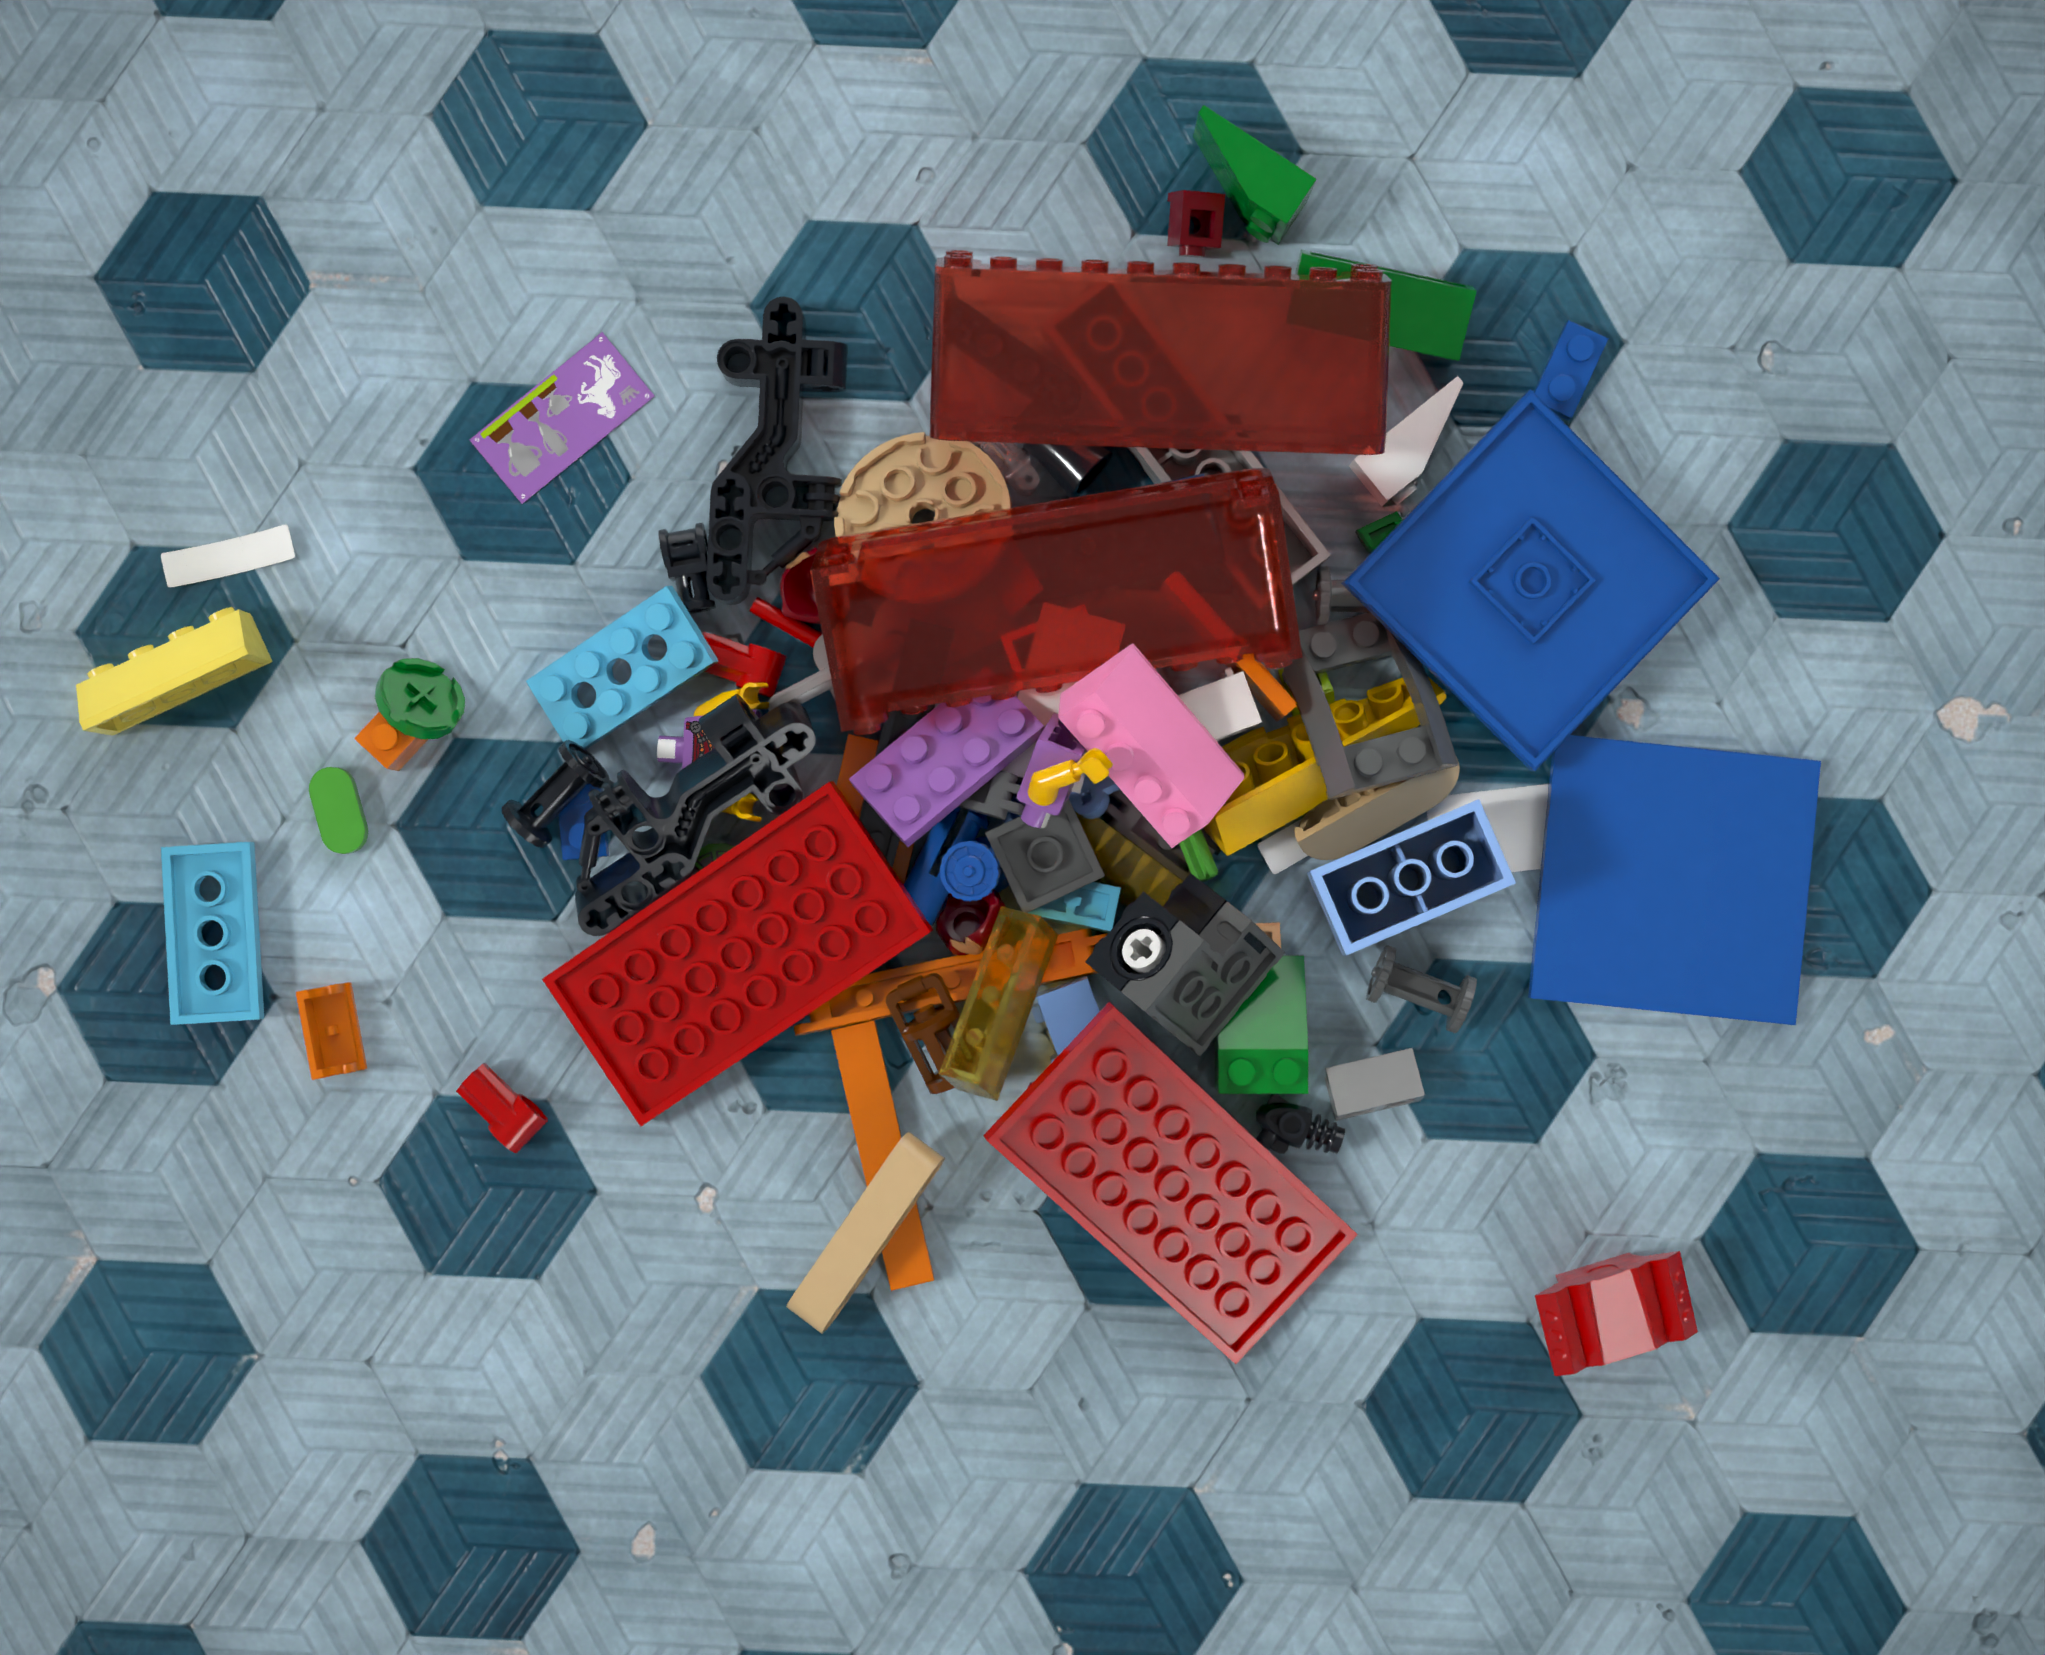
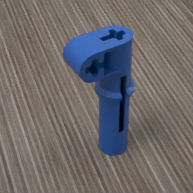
M958 807L931 828L904 883V887L931 926L934 925L949 892L944 888V884H942L940 871L937 877L929 873L961 810ZM969 811L952 846L964 841H975L981 827L987 829L989 825L987 815Z

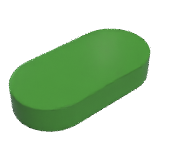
M337 767L323 768L313 775L309 783V795L322 841L328 849L335 853H354L364 846L369 832L356 782L353 776L344 769Z

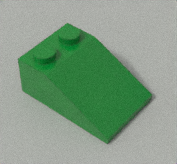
M1203 105L1198 112L1193 138L1240 219L1248 225L1246 227L1247 231L1264 243L1272 240L1279 245L1307 203L1316 178Z
M1283 955L1278 963L1274 964L1266 974L1267 976L1250 997L1241 1004L1238 1011L1221 1032L1215 1036V1089L1218 1094H1308V1028L1304 955Z

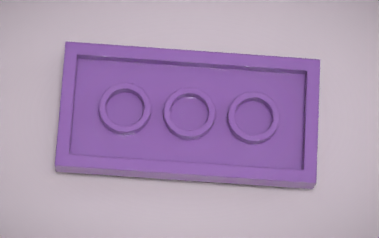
M987 665L856 772L849 780L901 841L909 847L1034 744L1045 727Z

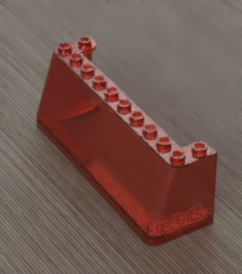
M947 250L944 258L938 257L935 263L929 437L945 441L1353 455L1385 453L1392 280L1383 273V270H1378V265L1351 264L1350 272H1343L1341 276H1337L1336 268L1311 267L1309 275L1291 274L1292 268L1287 266H1264V273H1246L1245 265L1220 264L1218 265V272L1200 271V264L1185 262L1173 263L1172 270H1154V262L1128 261L1127 269L1109 268V261L1086 259L1081 260V267H1063V259L1036 258L1035 266L1017 265L1016 257L994 256L990 257V264H982L981 260L973 259V251Z
M1267 468L1244 469L837 536L819 543L810 569L841 731L853 730L854 734L857 735L879 731L881 723L888 720L890 711L901 710L902 714H916L927 710L928 705L945 702L947 707H960L972 703L973 698L990 695L993 700H1004L1015 697L1018 694L1017 691L1035 688L1038 693L1057 691L1063 687L1062 684L1081 680L1132 643L1155 669L1171 667L1173 671L1190 670L1197 667L1198 662L1216 659V662L1219 664L1234 663L1242 660L1244 654L1253 653L1255 661L1263 662L1265 667L1269 669L1283 668L1293 663L1292 659L1303 658L1280 494L1271 471Z

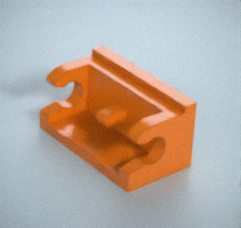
M352 982L297 991L296 997L311 1079L315 1080L367 1069Z

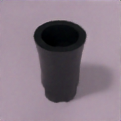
M1038 400L1030 403L1016 418L1010 428L1011 433L1023 443V448L1051 474L1071 500L1080 496L1097 479L1113 454L1070 425L1056 411L1051 412Z

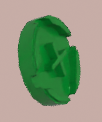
M406 658L394 662L391 667L386 668L382 673L375 690V700L379 712L387 722L403 734L419 739H439L451 733L464 714L465 697L460 684L453 677L450 680L448 676L443 674L445 669L436 663L420 658Z

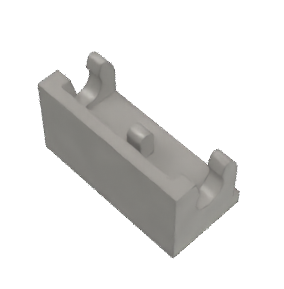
M1413 1048L1325 1068V1082L1335 1121L1419 1102L1425 1096Z

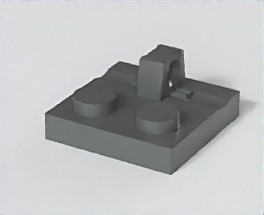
M1069 798L1059 816L1050 815L1045 828L1032 827L1023 822L1021 816L985 832L1023 915L1105 876Z

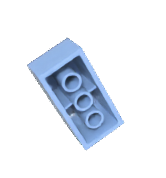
M1479 799L1307 872L1343 956H1347L1516 884Z

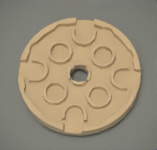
M925 432L891 439L871 450L854 466L839 492L841 497L837 508L838 517H834V528L838 546L845 561L854 575L865 586L875 593L897 602L932 604L966 593L993 571L1002 558L1010 540L1013 508L1006 482L1000 470L980 448L953 435L947 438L926 436ZM922 509L932 510L935 512L932 526L920 527L912 524L914 514Z

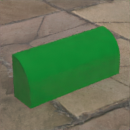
M1301 249L1292 285L1286 324L1459 361L1477 290L1470 285Z

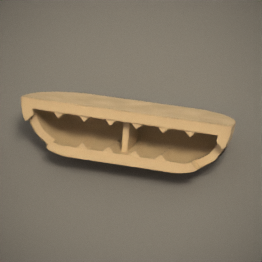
M1459 762L1456 767L1323 801L1305 813L1299 827L1294 829L1300 848L1308 856L1319 860L1342 858L1361 849L1443 801L1452 791L1458 780Z

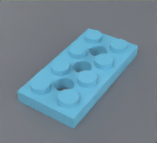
M666 586L526 680V683L562 741L570 740L588 749L719 662L673 586ZM654 635L661 636L667 644L666 655L661 660L652 658L648 652V642ZM620 658L629 663L632 671L629 681L625 684L619 683L614 678L612 672L614 663ZM584 682L591 684L596 691V700L591 707L582 705L578 699V689Z
M236 842L161 847L170 1024L264 1019L255 843ZM208 876L215 877L221 885L220 895L212 902L206 901L200 894V884ZM211 920L218 922L223 928V938L215 946L207 944L202 937L204 925ZM212 965L220 966L226 974L225 984L219 990L209 988L205 982V972Z

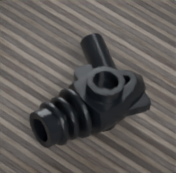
M1272 1094L1267 1104L1261 1105L1256 1111V1121L1262 1127V1131L1256 1139L1268 1151L1271 1148L1279 1154H1285L1289 1146L1300 1148L1305 1139H1307V1150L1311 1149L1315 1142V1150H1319L1323 1144L1324 1153L1330 1151L1337 1154L1344 1139L1345 1128L1337 1126V1122H1333L1330 1128H1328V1119H1325L1322 1125H1320L1321 1114H1317L1312 1122V1109L1289 1103L1276 1094Z

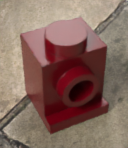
M1190 190L1168 193L1167 202H1170L1167 246L1179 247V256L1204 258L1206 250L1221 248L1225 194ZM1190 219L1194 222V231L1189 234Z

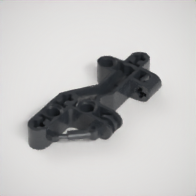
M777 297L771 300L765 307L762 340H729L720 347L717 354V365L726 381L739 387L760 388L758 427L712 483L710 491L707 587L717 600L727 605H736L744 601L749 595L751 585L763 586L767 582V576L780 566L783 569L812 542L819 540L823 521H834V517H838V512L834 511V505L839 504L840 496L835 495V488L842 486V479L829 476L792 474L787 471V465L801 445L803 393L842 392L846 390L848 345L835 341L806 340V320L799 304L789 297ZM786 312L790 313L793 320L787 324V338L789 342L782 341V332L777 322L782 320L783 313ZM742 353L750 357V363L746 370L739 373L728 370V361L735 354ZM828 358V373L826 376V364ZM736 485L743 494V497H736L734 503V512L738 517L744 516L743 520L730 517V504L722 496L723 493H730L731 486ZM778 486L786 488L789 496L784 505L774 508L766 504V494L770 489ZM797 487H808V493H804L802 501L808 503V509H797L799 502ZM721 514L728 516L720 518ZM760 519L800 521L801 529L771 555L773 560L762 570H752L753 529L756 521ZM731 528L740 530L742 532V541L737 548L733 550L721 548L720 537L724 531ZM719 558L732 561V576L737 581H740L739 586L731 587L730 594H726V591L718 585L719 581L727 579L728 570L727 565L723 561L718 562ZM742 560V563H741V564H737V563L733 562V561Z
M735 694L699 718V724L714 748L680 770L675 775L670 790L666 795L656 798L649 796L625 770L617 773L618 781L616 783L611 780L603 784L604 791L600 792L597 789H593L588 793L593 807L584 815L585 825L579 856V865L582 866V872L576 879L577 891L575 893L578 924L585 933L592 936L608 934L690 878L712 818L753 791L766 809L777 815L783 814L803 800V791L793 764L808 755L815 745V733L809 715L803 706L794 702L783 703L759 718L740 695ZM778 784H788L785 788L779 790L772 789ZM642 826L652 827L644 832L635 831ZM612 830L628 849L629 853L593 877H590L591 868L597 864L601 834ZM632 881L640 882L635 886L626 885L627 883Z

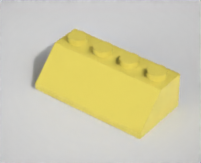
M233 607L222 609L208 617L210 623L197 629H194L193 626L181 628L169 634L168 638L170 641L154 648L153 645H146L137 648L128 654L129 660L114 667L112 663L89 671L87 673L89 679L76 684L79 723L83 731L111 736L116 735L273 662L252 615L239 609L235 611Z

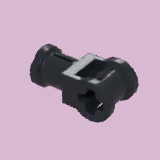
M703 522L696 523L693 529L670 533L666 529L659 530L660 549L668 578L671 581H675L677 594L688 612L694 614L715 609V601L710 600L706 580L708 539ZM691 580H692V586H693V591H694V598H693L692 589H691V583H690Z

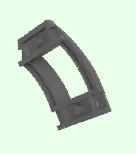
M1364 613L1327 623V625L1314 626L1299 630L1293 634L1282 678L1284 683H1287L1294 700L1297 702L1296 705L1310 740L1317 765L1320 766L1324 778L1328 800L1458 765L1441 708L1422 663L1372 613ZM1392 655L1406 684L1421 727L1343 747L1333 714L1316 675Z

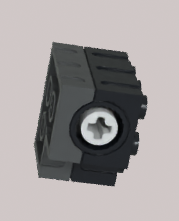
M1190 873L1182 883L1172 890L1164 906H1161L1143 891L1136 901L1126 907L1122 918L1107 936L1097 942L1093 953L1085 962L1198 1056H1201L1213 1038L1221 1032L1238 1011L1241 1004L1250 997L1267 976L1266 974L1274 964L1278 963L1285 952L1251 919Z

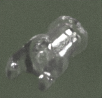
M998 419L984 428L970 443L980 448L992 459L1000 470L1006 484H1010L1021 496H1031L1036 491L1039 475L1030 465V455L1028 452L1014 444L1002 429L1004 426L1003 422Z

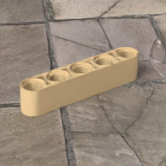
M907 1132L887 1157L801 1282L786 1307L823 1334L839 1315L931 1182L945 1158L912 1133Z

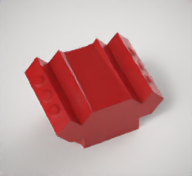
M1680 1251L1647 1256L1633 1255L1630 1252L1557 1274L1558 1283L1535 1295L1554 1376L1573 1375L1586 1367L1603 1366L1658 1349L1667 1342L1687 1340L1698 1332Z

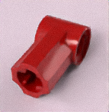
M703 631L704 638L719 662L704 672L736 682L735 686L740 688L747 683H767L768 687L761 688L758 694L769 698L774 695L787 658L786 655L751 643L749 646H746L731 639Z
M486 1063L481 1064L456 1090L489 1123L488 1128L493 1136L513 1153H518L548 1122L546 1115L536 1104L523 1094L515 1093Z

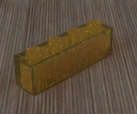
M1002 906L1000 908L939 1072L957 1090L995 1101L999 1099L1058 934L1041 916Z

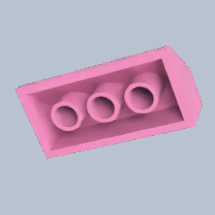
M1134 643L1060 694L1058 714L1060 721L1087 752L1090 749L1097 748L1113 763V766L1108 769V776L1171 848L1209 824L1244 779V773Z

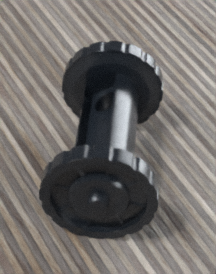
M566 740L559 747V752L564 759L563 764L523 805L517 801L508 800L501 808L502 814L509 825L521 837L536 847L545 848L552 841V835L547 826L588 783L601 789L603 784L610 779L604 767L591 753L570 740ZM542 805L543 812L537 816L535 811Z

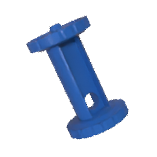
M987 836L978 837L975 841L957 843L947 850V853L944 854L941 860L940 878L942 884L957 899L977 901L993 892V889L1001 892L1010 886Z

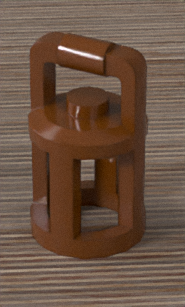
M930 973L925 976H918L898 985L896 989L888 993L886 996L887 1007L930 1094L943 1093L958 1087L984 1070L985 1064L939 974ZM929 988H935L943 1006L936 1008L933 1004L924 1006L913 1013L914 1019L907 1022L898 1002L902 1000L904 1002L928 992ZM950 1023L952 1024L967 1057L962 1058L953 1040V1037L948 1029ZM918 1040H923L938 1070L935 1073L933 1072Z

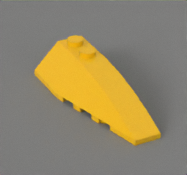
M1403 678L1369 689L1367 691V698L1358 701L1345 700L1343 698L1329 704L1343 747L1417 728L1420 725ZM1429 678L1440 705L1446 699L1445 691ZM1300 714L1287 718V726L1267 733L1264 727H1261L1222 746L1223 750L1244 773V779L1209 824L1203 828L1227 856L1283 827L1328 799L1320 766L1317 765Z

